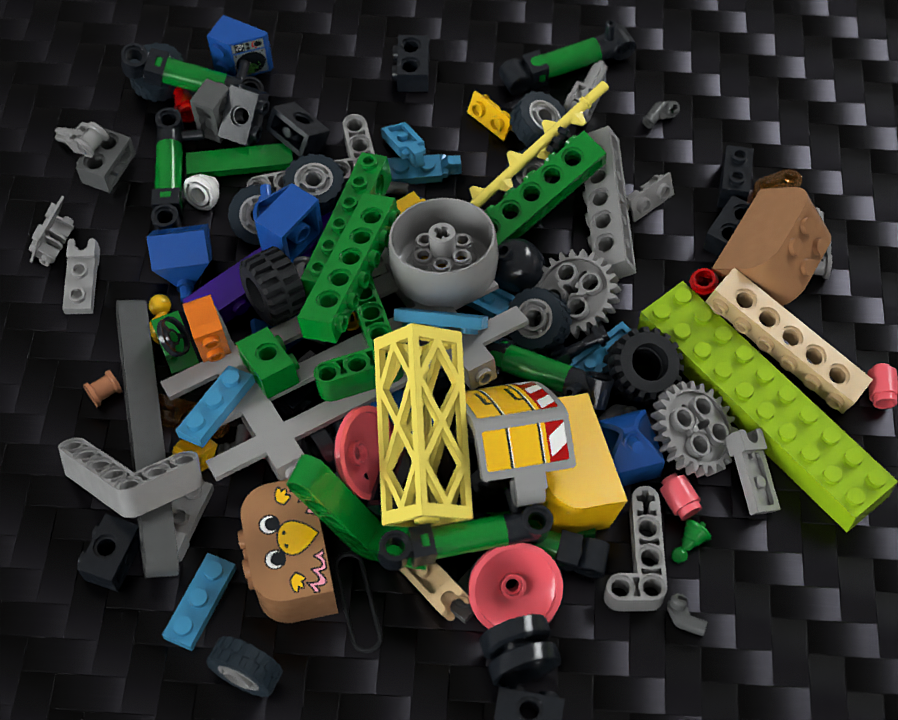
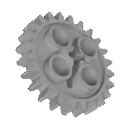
M573 249L570 250L569 257H565L560 252L557 262L553 258H549L551 266L549 268L546 266L542 267L544 274L535 287L552 291L560 295V298L567 302V307L571 311L570 318L572 319V325H570L569 330L575 339L579 338L580 331H583L587 336L590 335L589 328L595 325L599 327L598 322L600 321L608 323L609 320L606 314L616 313L611 304L620 302L615 294L621 292L620 287L616 284L619 278L614 273L615 270L611 264L607 265V261L603 256L598 259L595 252L588 256L584 249L580 251L578 256ZM574 273L570 279L564 280L567 275ZM598 283L596 288L588 290L592 284ZM585 307L582 313L575 315L579 308ZM541 314L536 317L538 323L542 320Z
M681 381L665 389V392L658 395L659 401L653 403L657 411L652 413L651 417L657 423L653 424L651 429L659 433V435L654 437V441H662L663 445L659 451H667L669 453L667 462L676 460V470L685 467L686 475L695 472L697 478L703 475L709 477L724 470L726 465L732 463L725 437L738 431L737 428L731 427L730 424L735 420V417L727 416L726 413L730 407L721 406L723 398L720 396L715 399L713 397L714 389L711 388L705 392L703 383L695 386L694 381L686 384L684 381Z

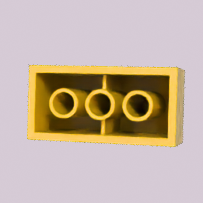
M589 394L557 397L568 412L576 466L574 468L546 472L548 488L545 489L546 499L544 503L539 504L547 507L553 515L551 531L560 533L562 530L579 533L594 528L595 530L610 528L626 504L627 498Z

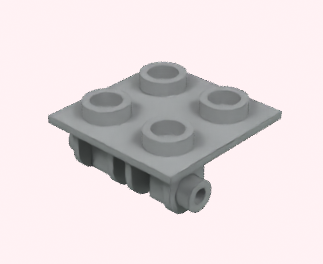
M61 196L57 204L51 203L45 214L46 219L43 225L39 224L32 236L33 241L29 247V251L32 252L31 263L35 257L39 258V262L44 266L54 263L57 255L63 248L62 244L66 243L68 236L74 229L73 219L67 216L64 218L59 216L64 196Z

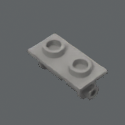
M670 172L665 175L653 176L651 180L640 187L641 192L635 190L626 196L628 210L631 211L633 222L638 221L674 195Z

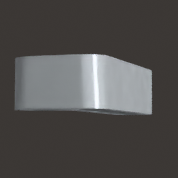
M640 486L633 492L629 506L633 573H618L611 576L607 581L604 593L605 604L614 611L656 610L662 605L667 592L659 494L650 486ZM643 503H645V506L648 508L647 514L643 515ZM649 530L653 536L645 537L639 531ZM649 558L656 563V565L646 566L645 564H643L641 560ZM614 588H621L627 595L619 597L614 595L612 590ZM653 588L658 592V595L654 597L649 596L643 589Z

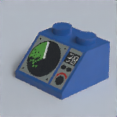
M222 15L207 35L215 71L236 76L239 63L243 59L250 62L247 77L271 71L274 67L268 32Z

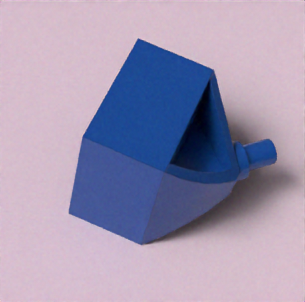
M293 183L272 193L269 184H262L260 186L261 196L258 198V202L253 209V219L261 250L276 246L293 263V260L302 256L324 231L319 199Z
M208 224L153 230L147 236L152 271L177 287L182 303L183 299L192 294L194 285L213 257Z
M645 409L598 420L622 487L661 477L665 460L662 452L659 451L658 442L654 441L656 436L653 429H651V423Z

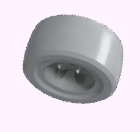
M436 198L419 202L407 208L396 218L392 224L388 239L389 265L393 279L399 290L415 302L434 307L461 305L482 295L495 279L499 256L496 231L490 217L481 208L470 202L453 198ZM422 256H427V257H428L427 259H424V260L420 259ZM464 256L466 259L458 260L457 257ZM439 264L447 265L444 268L437 267Z

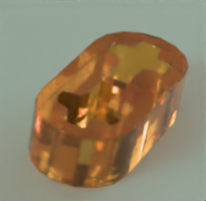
M786 169L760 178L754 184L752 197L754 199L760 189L800 188L802 176L795 170Z

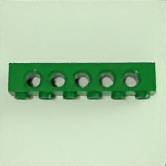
M582 131L578 136H571L565 142L564 148L558 153H551L545 159L544 165L537 171H530L517 188H510L497 205H490L485 209L484 212L490 217L497 231L498 244L510 238H520L606 164V152L585 131ZM575 159L580 163L570 166L566 162ZM549 177H557L559 179L558 182L553 184L545 180ZM529 194H535L538 196V199L528 201L525 197ZM511 211L518 214L513 219L504 217L506 213Z
M361 152L301 276L306 298H308L363 193L385 196L392 181L387 156Z
M363 193L297 317L303 338L337 344L342 332L344 333L347 330L349 318L353 310L358 308L360 296L363 290L368 288L370 276L374 268L379 266L384 248L388 247L392 224L401 214L394 197Z

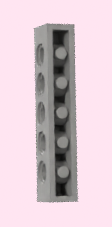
M606 126L587 133L606 152V164L584 182L585 191L582 194L588 213L585 214V220L590 228V235L587 238L589 247L592 252L596 253L598 259L603 256L607 261V265L611 264L615 270L614 273L620 279L636 274L620 143L611 128Z

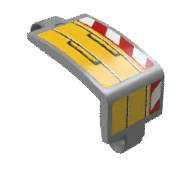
M536 381L465 390L467 423L474 434L481 480L487 482L512 478L510 480V493L515 507L544 503L546 499L545 489L548 488L546 472L574 468L576 466L569 416L565 406L551 390Z

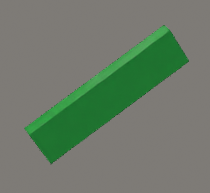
M283 143L189 152L186 153L187 178L197 174L219 177L286 170L293 161V151Z

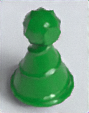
M689 519L685 521L686 526L684 528L682 545L679 548H674L671 553L674 562L678 564L684 563L688 558L687 551L711 540V534L705 528L706 524L703 521L700 523Z

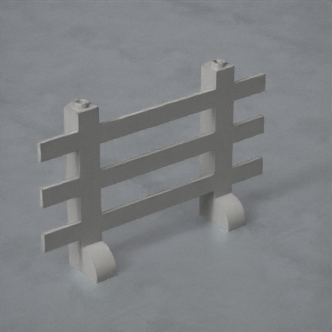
M385 247L381 254V260L384 261L387 272L373 279L380 299L395 292L407 308L457 313V309L499 289L498 284L493 280L490 287L482 295L470 302L457 306L434 307L415 302L405 296L396 286L390 270L388 247ZM517 306L488 319V327L478 330L477 335L462 334L464 378L470 390L486 385L497 378L495 359L485 346L529 324V320ZM217 308L216 311L231 353L225 355L219 361L200 362L161 381L160 383L170 401L216 378L218 379L228 365L248 372L241 361L238 349L231 340ZM298 316L269 329L274 336L279 335L285 345L303 337L297 319ZM394 317L388 319L392 331L401 328L403 322L393 321ZM449 327V330L460 331L461 329ZM362 332L298 363L300 369L296 372L300 383L270 399H267L257 383H254L221 425L223 426L240 417L252 438L206 461L216 482L263 458L267 460L279 481L288 480L300 455L304 454L296 441L344 418L352 409L359 406H367L371 402L376 401V389H372L337 401H325L285 422L271 403V401L315 380L313 371L318 364L366 349L367 346ZM452 348L446 351L452 361ZM405 372L399 381L392 383L389 389L390 393L406 386L408 377Z

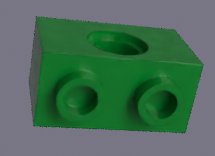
M268 327L235 343L242 363L248 372L253 374L255 382L267 399L300 383L296 372L300 369V366L292 353L287 354L285 352L286 346L279 335L274 336Z

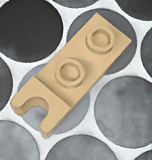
M436 561L435 564L428 565L426 570L408 567L400 569L408 580L448 621H453L455 615L450 610L452 601L460 599L465 604H469V595Z

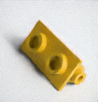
M475 90L467 113L503 141L506 140L508 132L510 130L513 131L512 125H510V114L505 110H500L501 107L490 100L488 95H482Z

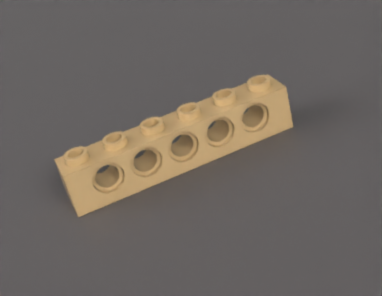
M735 267L705 301L716 314L723 316L739 333L745 334L756 343L761 351L772 356L780 363L783 369L794 374L808 389L815 391L826 400V403L831 408L838 410L842 414L855 404L873 380Z

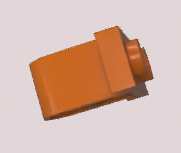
M211 294L183 303L182 306L203 363L219 361L225 355L230 354L231 350Z

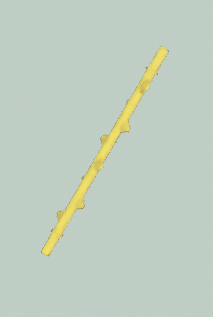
M601 81L585 97H581L580 101L559 121L543 120L544 134L523 154L510 150L507 153L509 167L486 188L472 186L470 188L472 197L470 203L480 208L499 190L507 192L512 188L513 183L511 179L534 157L545 160L550 155L546 151L547 145L552 142L551 140L554 136L557 137L560 134L557 131L560 126L565 129L570 124L583 127L586 124L583 112L586 109H590L591 105L609 89L607 83Z

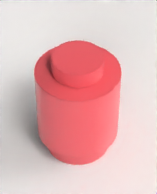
M886 363L876 364L867 371V375L873 379L868 385L869 399L873 402V406L878 409L895 407L898 404L897 369Z
M673 473L662 480L663 486L659 492L675 516H679L683 521L694 516L702 509L699 503L701 499L685 475L678 476L677 473Z

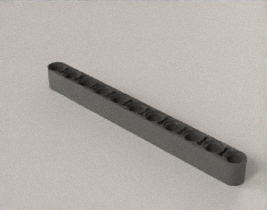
M117 300L116 320L132 469L133 472H136L165 459L166 454L147 301ZM169 502L138 516L145 578L178 576V551L172 502Z

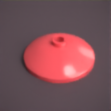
M368 405L356 407L344 417L337 431L334 444V458L338 475L351 492L362 500H370L371 492L380 470L377 407ZM388 417V420H389V442H390V439H391V435H392L394 426H393V424L391 423V421H390V419H389V417ZM365 473H367L368 479L364 477Z
M526 542L490 549L481 556L471 572L468 582L469 603L477 619L487 629L504 621L531 614L543 615L549 623L556 614L562 600V576L552 557L534 544ZM515 579L516 585L513 588H507V582Z

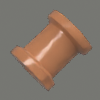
M110 370L105 371V375L93 383L83 384L84 389L96 407L100 406L101 401L112 394L123 392L119 382Z

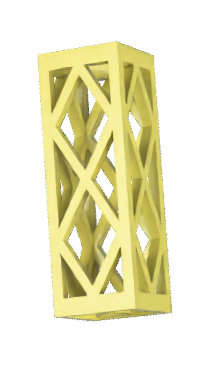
M411 323L375 338L374 356L382 526L411 527L431 523V527L473 519L462 332ZM419 340L428 341L429 344L419 346ZM452 348V361L446 351ZM442 365L451 382V387L439 409L432 393L440 366ZM402 366L408 380L400 408H398L389 389ZM388 413L394 423L390 442ZM454 413L456 415L457 442L450 431ZM446 444L456 463V467L444 491L436 474ZM405 446L412 464L403 491L393 470ZM460 494L461 505H456ZM392 495H393V497H394V499H395V502H396V504H397V506H398L397 509H393V506H392Z

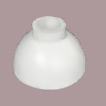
M204 174L193 175L184 182L183 192L187 201L194 208L208 211L216 205L219 199V182L213 176Z

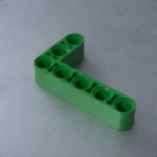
M370 276L368 288L364 289L360 296L358 308L354 310L367 348L318 364L313 371L319 395L325 401H337L376 389L374 339L392 332L372 276ZM402 366L400 367L393 383L399 381L403 377L404 370Z
M307 454L300 455L286 486L354 553L365 559L379 562L378 547L381 537L391 530H400L407 534L408 527L382 526V522L375 517L326 464ZM396 545L386 548L387 552L393 556L403 553L402 549ZM409 558L405 567L412 568L411 558ZM428 565L414 567L413 569L426 570Z

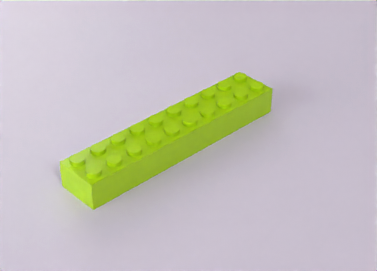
M684 281L641 311L637 329L649 327V331L657 328L660 329V335L665 333L670 335L669 341L671 343L676 341L679 346L676 351L677 353H682L684 358L680 361V364L684 365V372L682 373L690 381H694L695 386L703 383L705 392L711 388L714 389L713 397L715 399L720 396L723 398L721 406L730 407L726 414L728 417H735L733 423L740 430L744 429L746 433H749L757 428H761L767 444V449L764 450V453L846 532L850 531L890 496L898 481L728 322L716 314Z

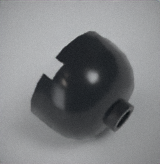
M510 238L498 244L499 256L494 280L499 288L508 293H522L524 289L535 287L544 274L542 267L543 264L545 265V259L538 248L531 242L521 238Z

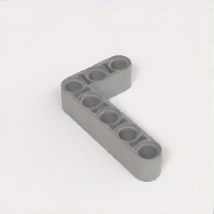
M358 114L348 115L343 120L344 141L349 158L334 161L343 170L345 185L361 152L375 154L367 122L363 116ZM285 170L252 177L247 182V186L269 184L278 191L284 188L283 176L285 175Z
M70 438L61 442L58 446L65 475L125 518L143 515L199 489L204 483L198 454L193 451L177 453L141 470L132 472L83 438Z

